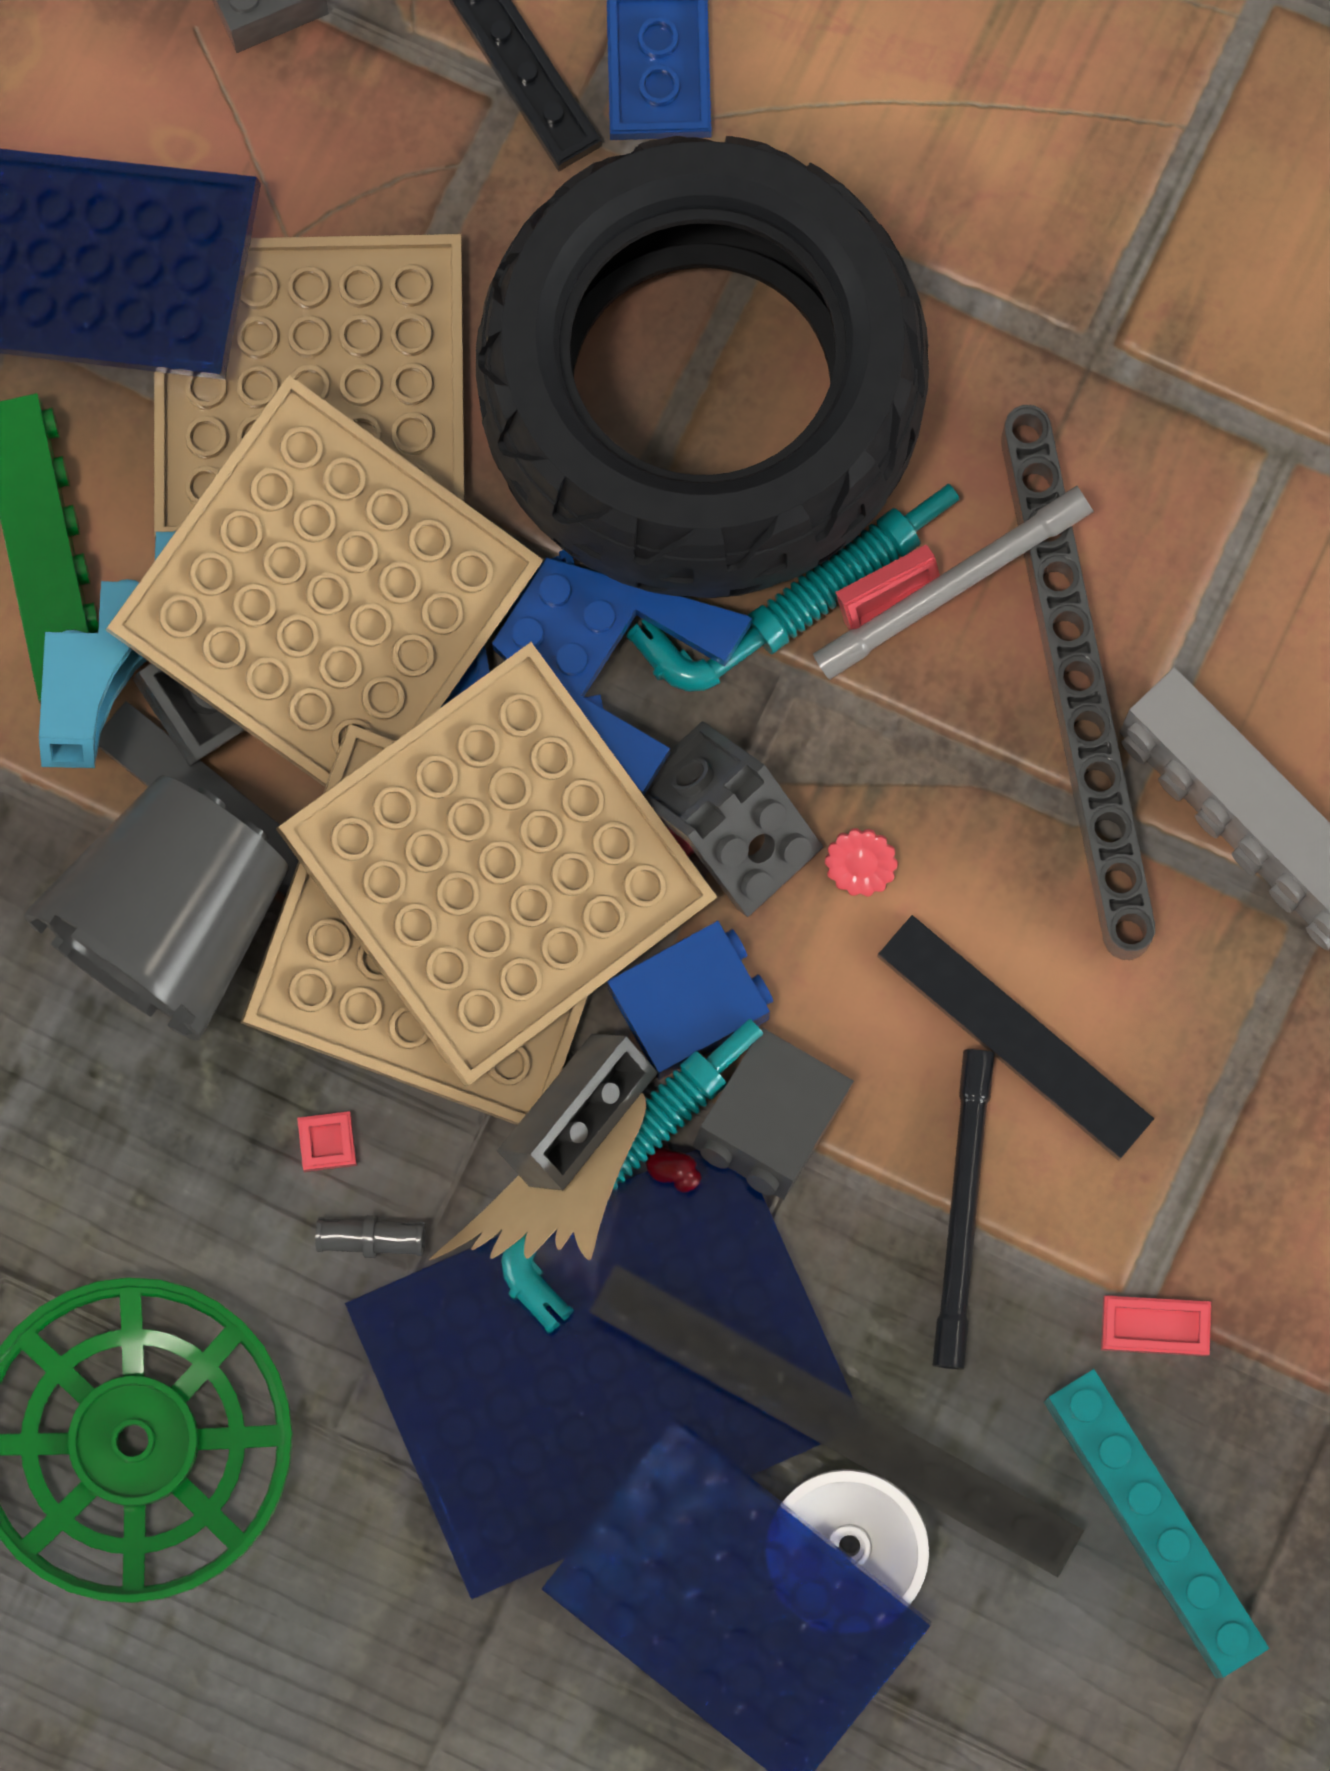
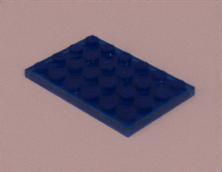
M0 149V354L225 380L261 187L258 178L255 176Z
M677 1418L541 1588L767 1771H815L932 1623Z

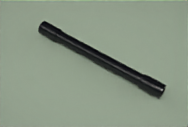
M963 1050L959 1088L961 1105L941 1309L936 1322L932 1363L934 1367L963 1370L965 1365L968 1335L967 1307L986 1111L987 1104L991 1098L995 1053L984 1050Z

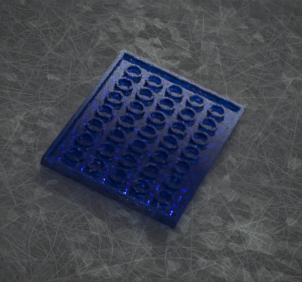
M698 1149L687 1153L697 1162L695 1168L702 1175L700 1184L689 1192H679L674 1187L673 1182L663 1183L653 1179L648 1171L632 1177L624 1183H619L616 1190L612 1189L590 1261L581 1253L575 1240L574 1232L561 1250H558L556 1247V1230L536 1251L537 1254L534 1257V1261L544 1271L541 1277L568 1306L574 1309L572 1314L564 1321L551 1306H547L546 1310L560 1324L551 1333L545 1331L544 1326L518 1299L513 1300L508 1295L510 1288L504 1280L501 1264L503 1253L493 1259L490 1258L499 1236L487 1241L475 1250H471V1248L345 1303L471 1600L865 1426L762 1193L752 1188L745 1177L728 1167L719 1168L710 1164L702 1157Z

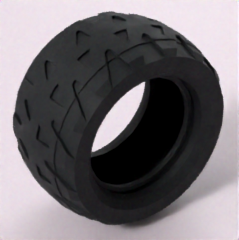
M683 136L646 141L638 144L631 153L608 157L602 161L594 162L571 177L556 190L547 202L541 205L529 217L504 254L488 288L476 341V382L483 428L493 459L520 507L542 532L569 555L591 569L620 583L648 592L671 596L720 598L760 591L804 574L825 562L854 540L878 515L908 467L919 436L928 391V335L921 301L908 268L887 231L849 189L820 167L811 162L806 166L789 154L777 150L766 143L734 136H726L725 142ZM691 268H712L743 274L764 283L780 293L800 311L810 324L824 351L828 365L830 387L813 420L792 443L777 454L748 468L729 473L713 475L677 473L658 468L629 454L615 444L592 419L582 402L574 380L575 366L584 340L596 320L619 296L639 283L660 274Z

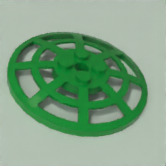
M127 1277L97 1281L67 1291L37 1308L13 1329L0 1346V1384L11 1363L22 1350L46 1372L39 1380L28 1401L22 1421L21 1434H0V1456L22 1457V1467L28 1486L39 1507L47 1515L22 1538L11 1525L0 1504V1540L17 1560L40 1578L67 1592L99 1601L139 1603L166 1599L196 1589L222 1574L250 1549L267 1527L282 1498L290 1470L293 1432L290 1405L280 1373L265 1346L240 1318L218 1301L192 1288L160 1279ZM142 1296L158 1297L185 1304L213 1318L224 1329L204 1352L175 1335L157 1330L143 1329ZM120 1297L121 1330L109 1331L88 1338L69 1349L62 1356L38 1335L51 1322L78 1307L102 1299ZM240 1343L253 1357L266 1381L274 1406L276 1425L245 1426L244 1415L237 1394L227 1376L219 1368ZM144 1346H152L170 1351L188 1360L192 1365L170 1388L160 1381L145 1377ZM114 1347H122L123 1377L112 1379L94 1388L74 1369L79 1363L96 1353ZM207 1380L213 1384L222 1400L229 1427L197 1428L194 1415L187 1402ZM59 1384L79 1403L72 1417L69 1432L39 1433V1425L44 1408L53 1390ZM130 1426H140L148 1435V1445L145 1451L134 1457L124 1455L119 1448L120 1434ZM276 1447L275 1466L268 1491L254 1519L242 1531L221 1510L228 1502L239 1480L244 1462L245 1448ZM229 1449L224 1474L214 1494L209 1499L187 1477L195 1464L198 1451ZM39 1455H69L73 1469L81 1480L60 1503L55 1500L45 1482L39 1463ZM173 1494L194 1514L188 1521L172 1530L146 1537V1505L158 1502ZM97 1496L111 1503L124 1506V1538L98 1533L80 1524L75 1518ZM205 1526L227 1547L215 1560L188 1575L165 1583L145 1586V1553L158 1552L176 1546L199 1533ZM64 1531L71 1538L91 1548L123 1554L122 1586L103 1585L78 1578L52 1565L39 1553Z

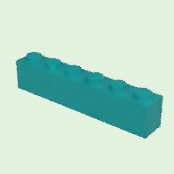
M1095 1369L1049 1396L1044 1401L1045 1406L1215 1678L1226 1677L1270 1649Z

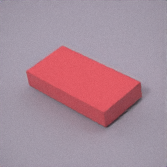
M927 544L835 592L844 623L849 630L859 628L940 576L935 556Z
M1104 1296L1101 1350L1209 1356L1211 1301Z

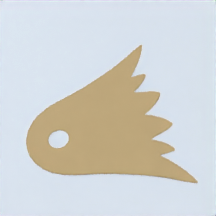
M641 1093L563 1191L529 1187L518 1175L475 1219L429 1260L449 1253L481 1234L471 1250H475L501 1230L502 1232L493 1247L490 1258L493 1259L503 1253L527 1233L524 1243V1255L528 1259L557 1230L555 1242L558 1250L563 1248L574 1232L575 1240L581 1253L590 1261L607 1202L644 1119L646 1111L644 1094Z

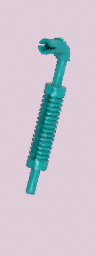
M946 484L904 516L896 508L889 510L877 519V526L874 524L868 526L869 532L862 530L861 537L857 536L853 543H848L845 549L839 550L837 554L830 557V560L827 559L823 562L822 566L814 567V572L809 570L806 572V577L801 575L798 578L799 584L793 581L790 584L791 589L785 587L783 595L779 593L775 595V601L772 599L767 600V607L761 605L747 616L752 618L750 630L747 631L725 667L711 658L708 661H705L703 658L693 661L684 649L679 652L661 629L644 619L641 620V623L645 626L643 631L636 624L628 632L627 638L630 642H633L653 667V675L658 681L664 679L672 687L687 692L708 690L720 684L719 678L761 646L768 653L774 654L789 643V636L792 638L797 637V631L802 633L805 631V625L808 627L812 626L813 619L818 621L821 619V614L826 615L829 613L828 608L835 609L837 606L836 602H838L835 592L899 559V556L903 557L920 546V539L916 532L958 502L960 498L950 484Z
M750 1018L706 1059L697 1051L692 1053L680 1065L681 1071L674 1070L672 1072L674 1078L667 1077L665 1079L666 1085H658L659 1092L652 1091L650 1093L652 1099L645 1097L646 1111L644 1119L613 1187L614 1190L618 1188L617 1181L622 1183L626 1181L624 1174L629 1176L633 1174L632 1167L636 1169L641 1167L639 1160L646 1162L648 1160L647 1154H655L654 1146L658 1148L663 1146L661 1139L669 1141V1133L676 1134L678 1132L676 1126H685L684 1119L690 1121L692 1119L691 1112L697 1114L700 1111L698 1105L705 1107L707 1105L706 1098L713 1099L725 1088L727 1083L720 1074L764 1034ZM526 1233L520 1240L503 1252L501 1260L503 1277L510 1288L508 1295L513 1300L518 1299L544 1326L545 1331L551 1333L560 1324L546 1310L547 1306H551L564 1321L572 1314L574 1309L568 1306L541 1277L544 1271L534 1261L537 1252L530 1258H525L524 1243Z

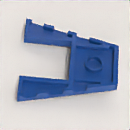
M546 558L492 642L493 650L505 661L532 642L644 796L671 754L670 748L587 700L584 696L636 615L724 667L752 625V618L682 596L648 592L620 583L602 573Z

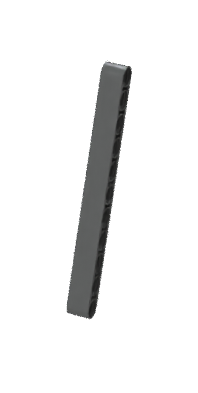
M1021 405L1014 408L1007 416L1001 436V446L1018 526L1033 517L1039 509L1065 493L1051 422L1048 415L1041 408L1034 405ZM1027 425L1037 431L1039 439L1032 443H1023L1014 436L1012 431L1018 426ZM1030 474H1038L1048 481L1050 487L1043 492H1033L1024 485L1022 479ZM1071 526L1061 532L1058 539L1051 542L1042 541L1025 552L1024 558L1103 941L1107 950L1114 957L1121 960H1133L1140 957L1152 942L1155 935V921L1073 527ZM1050 572H1059L1068 578L1070 586L1063 591H1054L1045 585L1043 577ZM1061 621L1071 622L1079 629L1080 637L1073 641H1064L1055 634L1053 626ZM1070 671H1080L1089 678L1090 687L1083 691L1072 690L1065 684L1063 676ZM1082 720H1089L1099 727L1101 737L1094 741L1082 740L1076 735L1074 725ZM1092 770L1102 771L1109 777L1111 788L1103 792H1096L1086 785L1084 775ZM1103 820L1112 821L1119 826L1122 838L1115 842H1105L1097 836L1095 825ZM1111 871L1126 873L1131 879L1132 889L1126 893L1112 891L1106 884L1105 875ZM1123 921L1136 923L1143 933V940L1136 944L1122 942L1117 936L1116 925Z

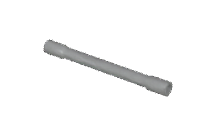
M1075 486L1039 509L1033 517L859 628L849 630L813 653L815 660L829 680L865 658L871 650L1042 541L1049 537L1057 536L1094 512L1079 487Z

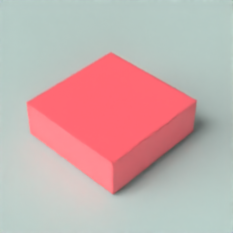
M350 1111L297 1118L304 1172L357 1166Z

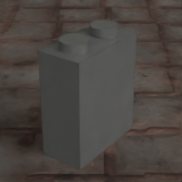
M762 1027L761 1031L764 1034L748 1049L700 1126L692 1147L698 1149L702 1157L710 1164L719 1168L728 1167L745 1177L748 1184L756 1191L769 1196L776 1195L785 1200L844 1103L854 1081Z

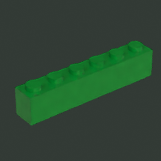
M38 393L0 401V521L38 701L41 705L45 632L78 630L84 633H98L99 616L95 602L86 604L82 585L91 584V579L84 553L76 555L72 536L80 535V527L74 505L65 506L61 488L70 486L64 457L54 456L51 439L60 438L53 407L44 409Z

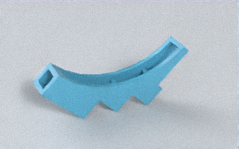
M176 531L156 532L155 560ZM129 579L118 582L101 581L98 633H84L78 630L45 632L39 725L41 767L95 768L100 734L112 705L134 672L147 661L105 630L139 583L138 581Z

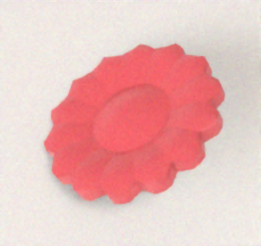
M854 828L848 834H839L836 842L830 843L828 847L829 854L825 858V865L829 868L827 872L828 877L836 882L838 889L847 890L852 896L862 894L869 897L874 891H884L886 884L894 880V870L897 869L898 861L894 858L895 848L887 844L885 836L876 835L871 829H866L862 832L858 828Z

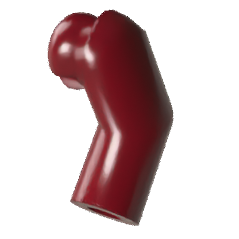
M662 1141L663 1146L661 1148L654 1146V1155L647 1154L648 1160L645 1164L648 1173L653 1179L663 1183L673 1182L676 1190L683 1193L693 1190L700 1184L702 1175L695 1168L697 1162L690 1155L669 1150L664 1141Z

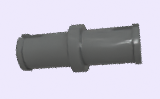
M366 1215L364 1220L325 1219L324 1217H319L317 1220L315 1234L317 1252H363L364 1258H376L377 1253L416 1254L417 1256H423L425 1251L426 1226L424 1221H378V1216Z

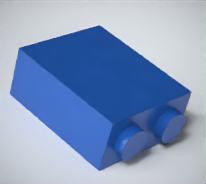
M719 921L607 981L610 995L646 1059L658 1072L656 1074L658 1080L672 1074L674 1070L681 1069L680 1065L695 1051L705 1056L717 1049L749 1018L757 1026L769 1020L770 1010L767 1005L774 1001L766 984L759 974L752 978L750 977L741 961L748 957L741 940L733 929L725 933Z

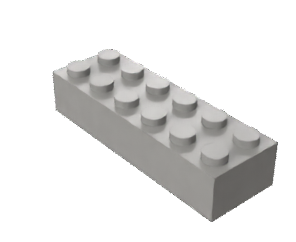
M1174 667L1129 709L1119 732L1125 738L1121 741L1123 747L1140 764H1144L1147 761L1161 775L1158 781L1163 789L1177 801H1181L1184 798L1198 812L1195 815V819L1199 825L1214 838H1218L1221 835L1235 849L1232 852V856L1239 866L1252 876L1258 873L1272 887L1269 890V894L1274 901L1288 913L1295 910L1309 924L1306 927L1309 936L1321 948L1328 951L1330 949V822Z

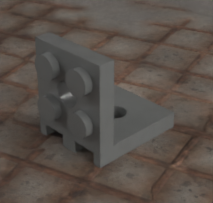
M702 721L670 750L671 754L644 797L665 826L690 845L737 910L749 917L824 847L767 767ZM764 834V843L760 850L755 854L748 855L750 842L756 836Z

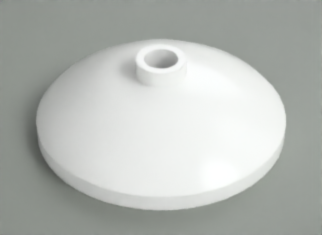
M841 1469L813 1476L802 1482L787 1495L771 1522L767 1537L766 1556L770 1576L776 1590L784 1602L796 1614L823 1629L854 1633L875 1629L892 1621L912 1603L920 1591L926 1576L929 1562V1541L925 1524L918 1509L900 1488L873 1473L854 1469ZM852 1535L859 1540L860 1549L853 1553L846 1552L841 1547L840 1540L844 1536Z

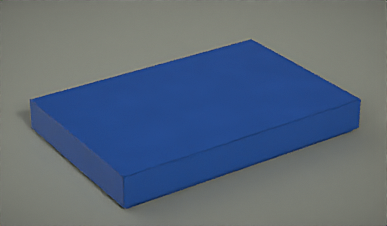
M607 0L610 140L661 139L672 136L711 138L708 0Z

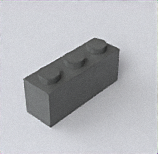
M591 1034L498 1148L497 1152L529 1187L563 1191L658 1072L627 1036Z

